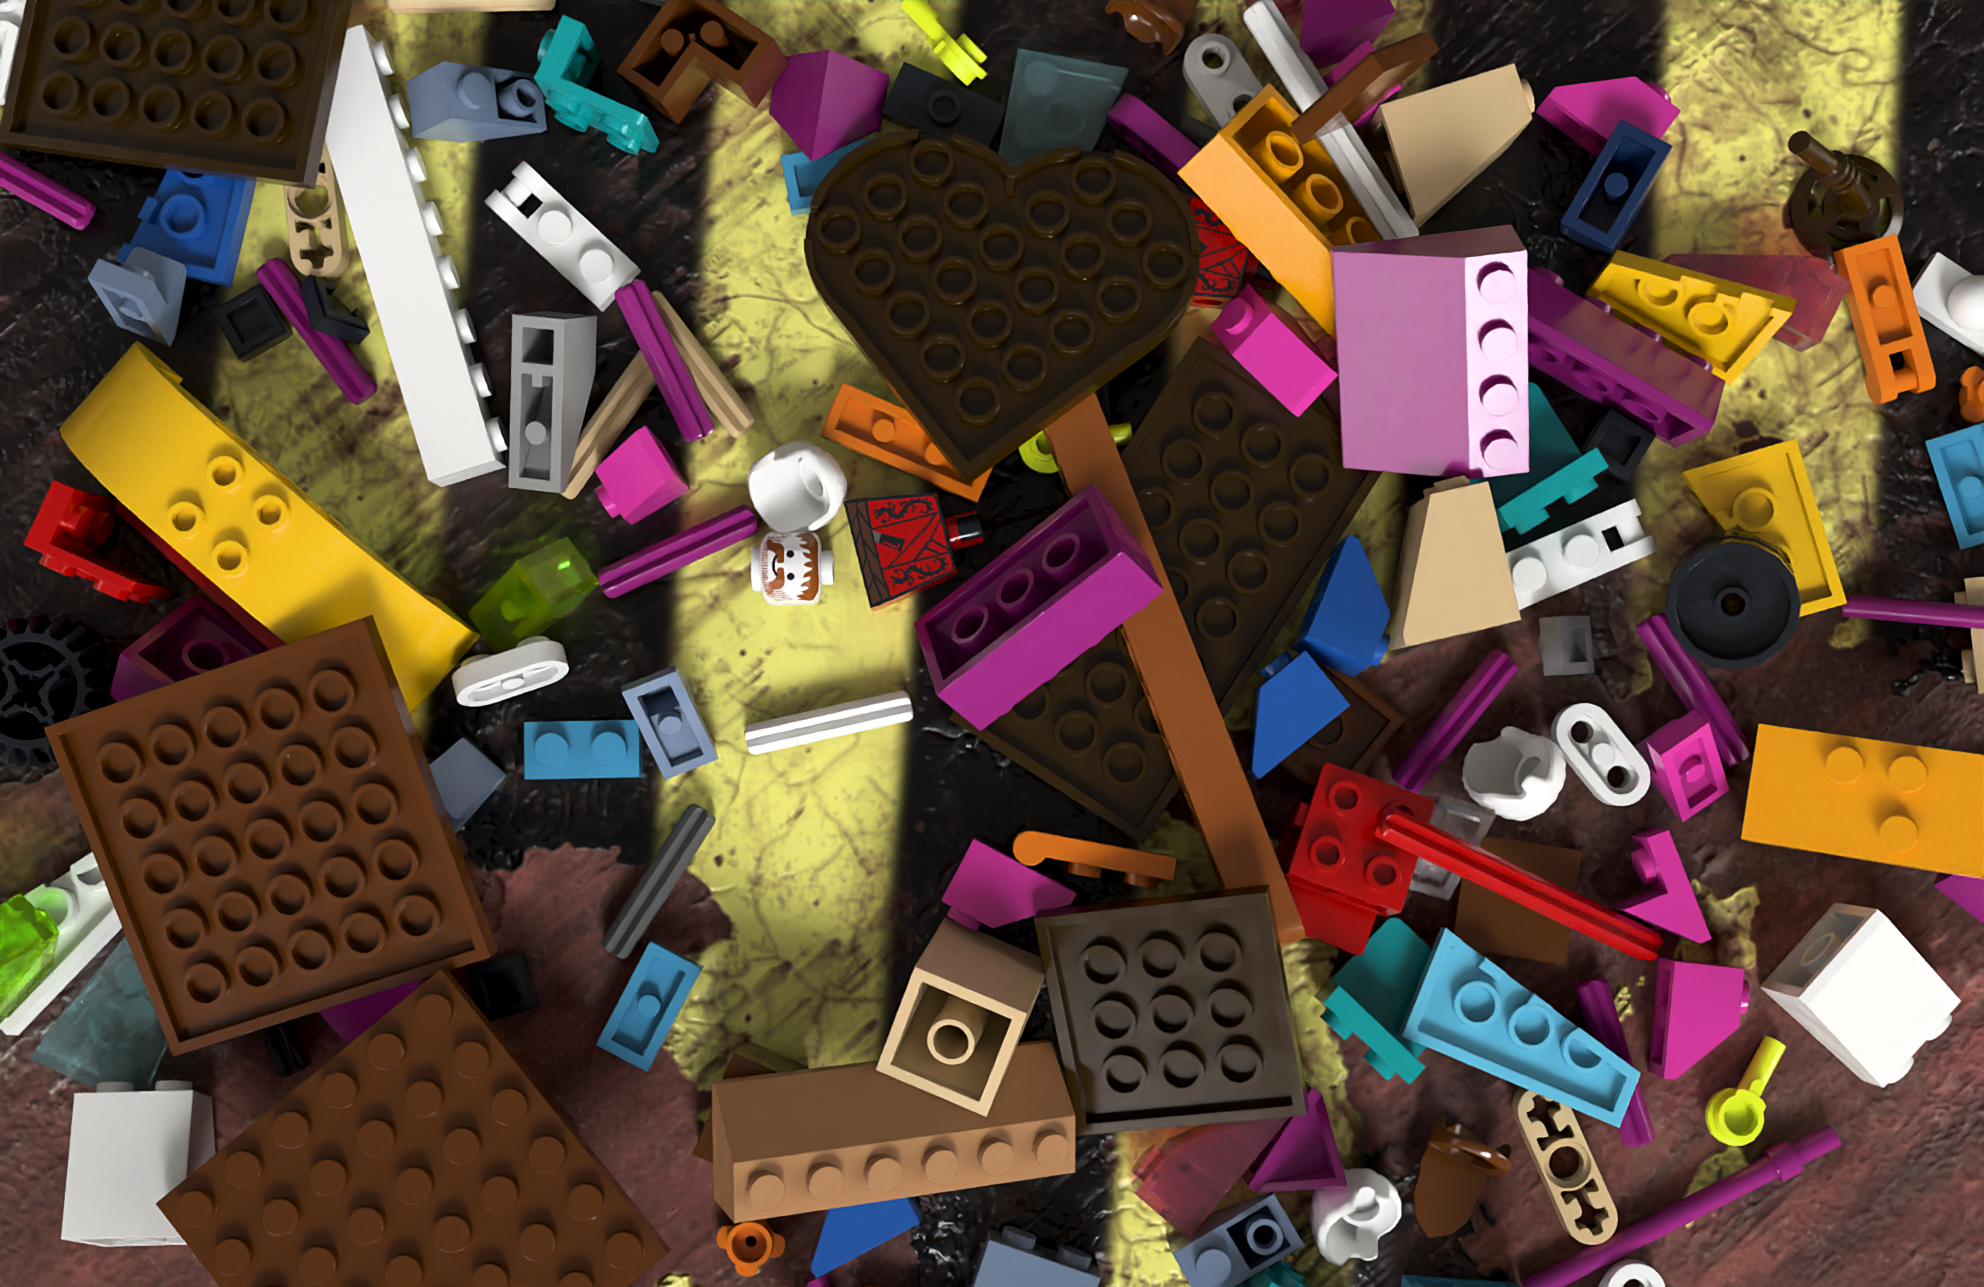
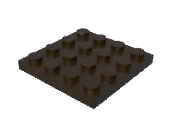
M1269 884L1038 910L1034 917V923L1069 1096L1075 1112L1077 1136L1307 1116L1309 1103Z

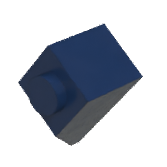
M1620 119L1561 220L1560 233L1609 259L1618 248L1641 209L1673 146Z

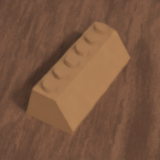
M1048 1039L1018 1042L987 1117L877 1071L876 1067L879 1060L712 1081L714 1199L734 1223L1075 1172V1112L1052 1042Z

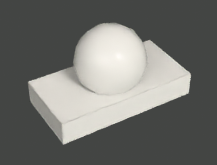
M1936 252L1928 258L1911 284L1918 313L1921 317L1984 358V275H1972L1941 253Z

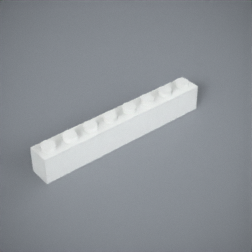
M358 25L347 29L325 141L428 480L440 487H444L507 467L502 451L509 449V440L499 417H491L485 398L493 395L492 384L482 362L475 364L469 343L477 341L471 317L466 308L459 310L453 289L460 287L459 276L449 254L442 256L436 236L444 234V228L435 203L433 201H425L420 182L428 180L423 159L417 147L409 149L404 128L411 127V120L406 104L400 93L393 95L387 76L395 73L391 54L384 40L376 41L363 25Z

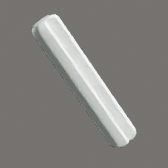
M901 690L748 724L744 730L745 740L750 754L757 755L910 721L913 718V708L910 695L907 691Z

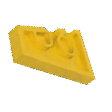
M1617 249L1588 286L1585 295L1596 297L1607 303L1614 310L1612 316L1632 327L1633 324H1640L1656 331L1664 339L1662 345L1681 355L1687 352L1703 358L1713 366L1711 373L1725 380V383L1729 386L1793 314L1798 300Z
M1796 438L1680 473L1722 533L1735 532L1756 535L1779 549L1793 568L1801 599L1799 617L1847 604Z

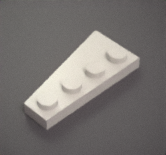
M93 852L72 864L69 872L50 884H41L24 895L25 900L0 915V1029L6 1035H19L122 928Z

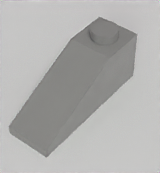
M551 311L512 314L508 487L553 493L566 492L595 376L597 316Z

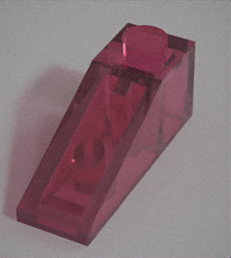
M1670 254L1661 261L1798 299L1793 314L1772 338L1799 352H1803L1821 343L1851 281L1836 274L1837 269L1834 265L1814 256Z
M1290 1117L1199 1125L1167 1139L1160 1149L1151 1145L1140 1156L1131 1170L1137 1176L1131 1183L1134 1194L1189 1240Z

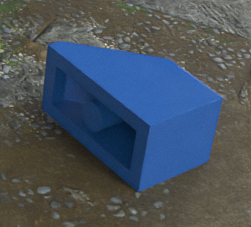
M1348 534L1331 551L1291 648L1299 653L1307 651L1312 659L1352 678L1370 665L1376 667L1383 658L1390 642V635L1384 633L1391 612L1359 538Z
M1285 650L1259 671L1265 681L1254 689L1246 771L1253 779L1263 777L1350 706L1307 651L1300 652L1292 658Z
M907 1197L829 1209L811 1265L815 1278L828 1273L919 1224L922 1211L915 1198Z

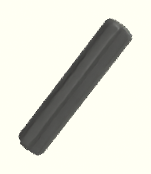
M691 804L686 808L601 940V945L608 952L621 959L630 956L714 826L716 818L712 813L697 804Z

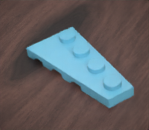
M1445 927L1440 928L1398 1035L1620 1128L1641 1073L1580 1027L1575 1026L1537 995L1528 991L1486 957H1483L1469 947Z

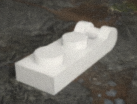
M522 161L512 171L515 178L501 193L495 189L484 202L603 312L614 301L615 290L631 282L641 272L640 269L553 189L531 166ZM533 194L543 204L527 219L518 208Z
M1636 499L1627 501L1506 553L1519 610L1658 551L1652 535L1645 536L1637 518L1642 512ZM1616 526L1624 546L1610 552L1601 531Z

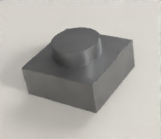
M1590 616L1539 618L1540 636L1538 638V653L1543 661L1544 676L1595 673Z

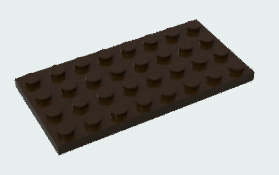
M1198 335L1121 453L1120 458L1215 701L1224 719L1383 471L1344 468L1342 465L1339 425L1311 407H1308L1297 417L1235 358ZM1119 626L1108 633L1097 645L1087 649L1061 669L1051 680L1044 682L1015 704L1008 713L998 717L983 730H978L955 710L949 717L950 720L1141 844L1144 843L1180 787L1176 772Z

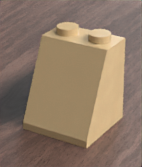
M1510 64L1379 106L1364 131L1362 139L1365 147L1417 229L1508 149L1533 119L1531 115L1535 109L1533 92L1526 79H1519L1515 64Z
M1465 475L1436 482L1434 487L1423 490L1424 499L1409 508L1389 608L1391 615L1385 628V633L1390 635V642L1386 652L1521 620L1488 481L1471 485L1470 480Z
M945 917L914 967L876 1070L987 1117L1044 982L1045 972L1042 957L980 931H974Z

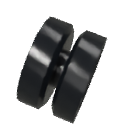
M1726 532L1703 538L1683 553L1670 574L1666 613L1671 632L1689 655L1708 666L1739 670L1761 665L1785 648L1798 627L1801 599L1793 568L1777 547L1756 535ZM1729 593H1737L1744 600H1740V609L1729 610L1725 600H1722V598Z

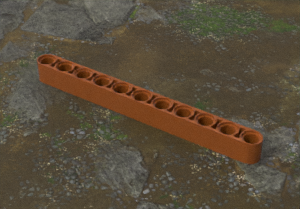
M1094 392L1043 429V434L1069 500L1093 483L1138 541L1153 565L1164 591L1144 609L1136 612L1120 624L1119 629L1221 890L1269 884L1280 947L1282 948L1306 938L1300 915Z

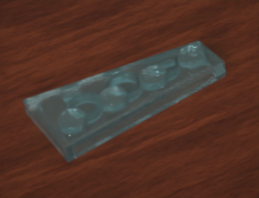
M1018 48L998 155L1011 168H1014L1033 156L1053 149L1081 146V151H1093L1107 122L1106 115L1112 109L1126 81L1129 68Z
M126 936L28 1059L97 1089V1083L127 1082L134 1084V1092L147 1091L168 1042Z

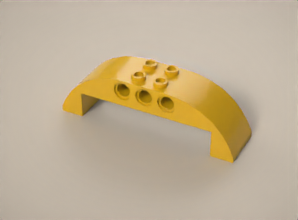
M136 340L61 425L59 430L69 449L98 481L131 512L286 644L373 615L409 714L412 716L481 635L441 600L422 594L179 385L183 378L146 346Z

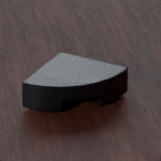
M310 274L299 286L312 330L356 344H360L370 334V329L359 309L356 308L351 313L332 294L336 289L334 285Z

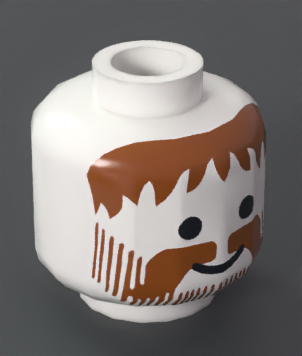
M813 531L767 533L761 541V546H753L751 550L753 592H762L764 600L773 606L816 604L822 596L823 585H834L833 550H822L821 539Z

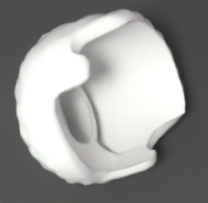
M808 440L790 441L758 459L750 467L747 475L748 489L754 508L774 532H810L821 528L837 515L847 495V480L837 460L821 446L813 444Z
M1505 727L1500 731L1501 735L1495 740L1474 743L1464 759L1462 781L1470 797L1484 809L1505 819L1524 821L1545 812L1555 802L1566 777V762L1563 752L1558 745L1545 736L1530 734L1515 727Z
M1369 1168L1344 1169L1348 1187L1315 1189L1312 1195V1201L1309 1206V1223L1314 1242L1318 1246L1320 1254L1328 1262L1336 1266H1342L1349 1258H1362L1365 1261L1376 1259L1379 1238L1385 1233L1390 1232L1401 1218V1200L1397 1189L1387 1178Z

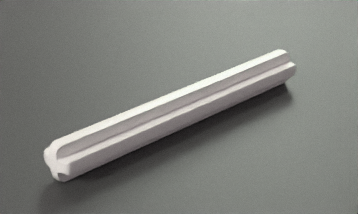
M1259 0L1252 4L1244 12L1243 20L1303 113L1329 88L1308 55L1299 47L1300 42L1274 1ZM1351 124L1318 138L1382 240L1419 235L1414 222Z

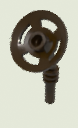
M1798 131L1790 137L1788 141L1789 151L1810 166L1797 181L1789 204L1792 229L1806 251L1825 263L1837 266L1833 252L1842 248L1835 247L1822 239L1826 233L1837 240L1844 242L1859 241V244L1893 234L1898 236L1904 217L1902 194L1896 181L1884 167L1860 155L1843 154L1837 150L1830 151L1806 131ZM1861 170L1869 173L1877 180L1873 182L1871 179L1861 175ZM1819 181L1829 190L1824 195L1822 201L1823 215L1810 219L1808 212L1809 196L1814 185ZM1888 198L1890 217L1885 231L1880 236L1873 225L1878 220L1880 214V200ZM1856 225L1857 231H1846L1839 227L1848 228Z

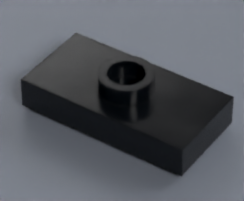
M903 62L881 115L883 119L906 129H919L920 134H938L953 137L954 132L972 138L991 149L1006 116L1007 106Z

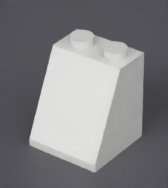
M1837 902L1830 907L1760 985L1762 990L1861 1080L1882 1088L1887 1083H1894L1900 1080L1910 1070L1914 1062L1912 1055L1926 1040H1933L1946 1030L1952 1021L1950 1013L1961 1002L1882 912L1874 908Z
M177 1080L157 1081L155 1091L134 1092L133 1083L101 1082L97 1083L96 1093H74L61 1239L103 1247L187 1245L157 1207L156 1203L215 1155L212 1097L192 1090V1082Z

